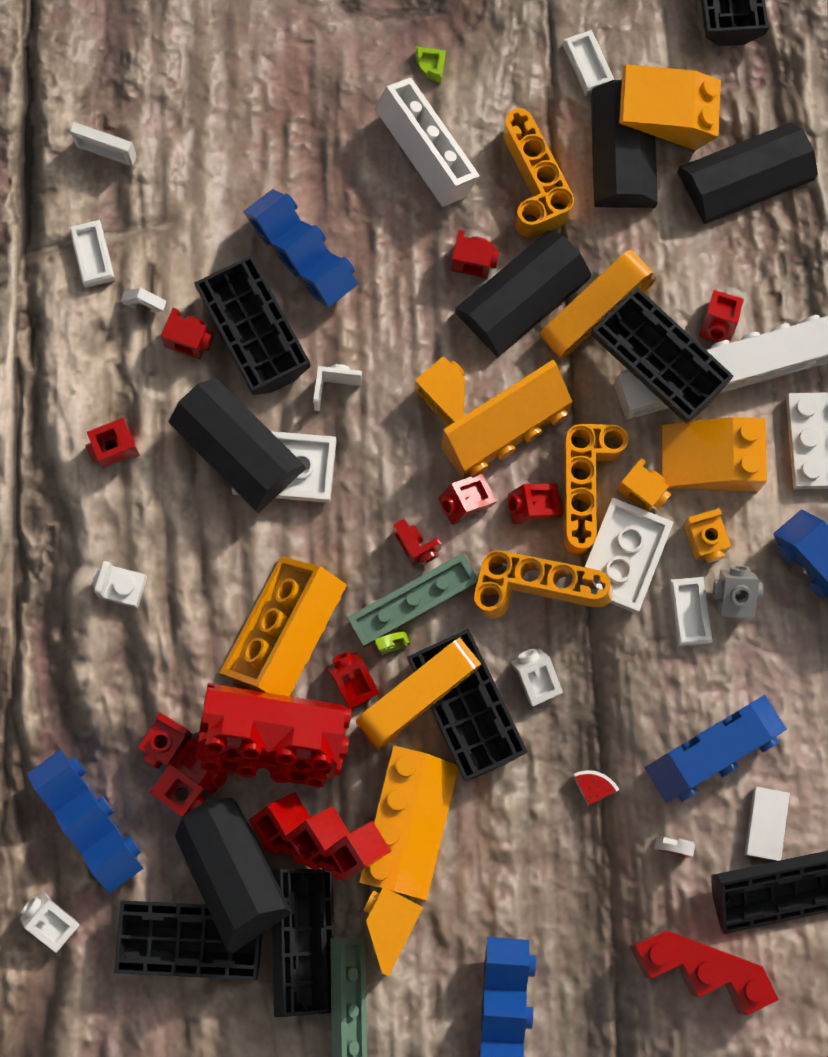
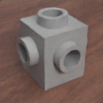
M735 565L730 566V570L720 569L719 579H715L713 583V599H717L716 608L722 617L755 619L757 602H761L763 598V583L759 582V578L753 571H750V568Z

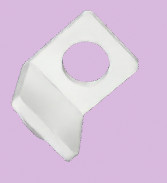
M334 364L331 367L318 366L313 400L314 410L320 411L323 382L361 386L362 371L350 370L348 366Z

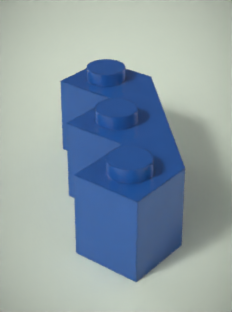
M274 189L270 190L243 212L267 246L271 244L276 249L279 259L295 277L299 275L308 285L307 291L315 300L327 307L332 306L358 285L353 276L355 272L353 265L346 257L340 258L329 252L324 244L326 237L317 225L312 226L300 220L295 211L298 208L297 204L288 193L283 194Z
M801 509L773 533L779 546L777 551L786 562L791 563L793 561L805 568L811 580L809 586L812 591L820 598H828V525L824 520Z
M763 695L647 765L644 769L665 803L676 797L683 802L699 792L696 785L718 772L721 777H724L739 768L736 761L755 749L759 748L763 753L780 743L777 736L786 731L787 728L766 695Z
M61 749L28 772L27 775L35 792L54 813L63 833L82 854L91 874L110 894L144 869L137 857L142 852L131 836L125 838L110 815L114 811L103 796L98 798L84 779L83 775L87 772L75 756L69 759Z
M487 937L480 1023L481 1041L478 1057H524L525 1030L532 1029L533 1007H527L526 991L528 977H535L536 955H530L529 940Z

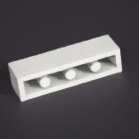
M412 78L386 86L375 110L441 206L444 207L467 197L480 175Z

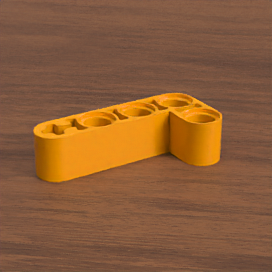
M513 109L506 115L503 138L533 197L520 203L515 227L521 236L532 238L567 223L572 213L574 196L532 115L525 109ZM531 151L536 153L538 156L530 157L525 153ZM545 177L552 182L543 183L539 181V178ZM558 203L563 205L565 209L558 210L552 205ZM531 215L536 217L537 220L529 222L523 217Z
M631 249L626 251L550 321L540 332L539 337L560 359L565 358L591 335L592 330L637 287L645 293L656 281L654 273Z
M578 424L571 427L565 437L563 444V542L566 550L572 555L580 556L586 554L596 540V462H614L620 459L628 444V434L618 425ZM582 438L587 443V447L577 448L572 444L571 439ZM607 438L615 439L619 444V448H608L604 440ZM577 468L582 469L586 472L588 478L578 480L573 477L571 471ZM582 500L586 503L588 510L584 512L576 511L572 507L571 502ZM583 523L581 536L585 538L584 543H578V538L574 537L578 530V524Z
M494 550L485 556L474 593L477 607L489 619L500 618L507 612L512 591L594 608L608 605L613 598V588L610 579L600 570L502 550ZM497 564H507V569L503 574H492V570ZM537 570L540 572L536 580L532 582L524 580V576L528 571ZM568 576L572 578V583L568 587H556V582L561 577ZM597 584H601L603 589H598L597 594H592L591 589H595ZM489 595L499 596V600L494 606H484V601Z
M458 638L363 712L356 719V726L374 749L379 752L401 734V730L473 674L482 664L462 639Z

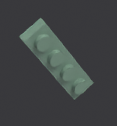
M461 553L348 616L347 620L361 645L365 648L374 643L375 639L394 632L476 586L478 577L465 555Z
M331 938L332 1057H367L365 938Z

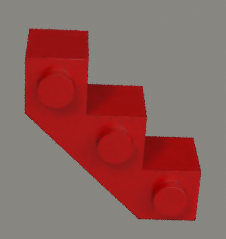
M296 792L267 805L249 819L250 824L266 850L277 855L283 852L293 856V861L314 870L322 868L332 872V877L343 882L370 867L391 852L373 821L349 833L333 806L310 817Z
M660 930L630 945L645 978L652 979L678 966L692 996L701 997L725 985L739 1014L749 1015L779 1000L763 966L668 930Z

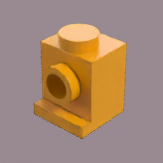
M641 457L623 479L617 491L643 510L650 512L654 506L660 510L672 494L666 491L669 486L665 484V479L658 472L651 469L648 471L644 468L647 461Z
M720 508L688 517L683 524L695 562L703 559L706 560V563L716 562L725 558V553L731 548L721 519L722 513ZM711 531L715 540H708L705 532Z

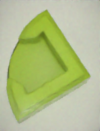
M416 46L415 57L419 70L430 80L441 83L446 50Z
M406 632L392 633L375 639V646L379 656L392 653L410 644Z

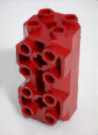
M208 683L195 757L201 760V768L205 771L235 773L241 777L250 778L256 775L257 769L265 767L271 772L270 778L277 783L305 784L310 788L324 787L326 780L333 778L334 775L340 776L343 758H346L349 738L345 737V732L350 725L351 708H345L341 704Z

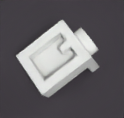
M104 561L102 568H97L94 573L92 588H95L94 593L99 599L138 609L147 576L142 573L115 567L111 562Z
M541 649L526 650L518 655V659L511 662L513 669L519 675L527 699L532 706L563 693L551 659Z
M44 892L38 898L36 896L32 897L21 911L23 915L20 917V921L24 928L55 953L58 952L80 926L77 920L55 904Z

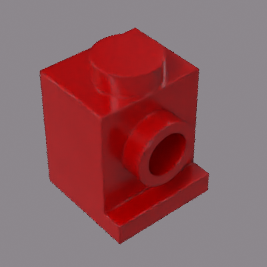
M458 230L452 256L451 271L488 279L490 268L496 269L500 250L494 249L495 243H491L485 238L478 236L467 238L464 237L465 231Z
M172 308L162 331L161 339L165 348L201 360L204 350L209 351L212 346L214 333L209 332L207 326L200 319L192 316L183 318L178 309Z
M124 417L87 431L90 443L85 444L92 463L98 461L102 468L130 457L136 458L140 456ZM110 444L118 445V447L107 451V447Z
M159 712L155 722L138 747L139 750L144 752L141 759L157 769L162 764L168 767L189 740L192 733L187 728ZM161 736H165L168 740L167 745L164 748H157L156 740Z
M171 764L149 792L182 817L207 800L203 797L206 790ZM180 789H187L188 797L184 801H178L176 797Z

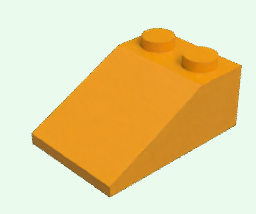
M626 64L623 66L619 124L696 151L718 137L721 80L694 70Z
M727 417L690 421L687 424L681 422L661 425V476L665 479V484L669 486L668 489L758 492L767 482L766 418Z

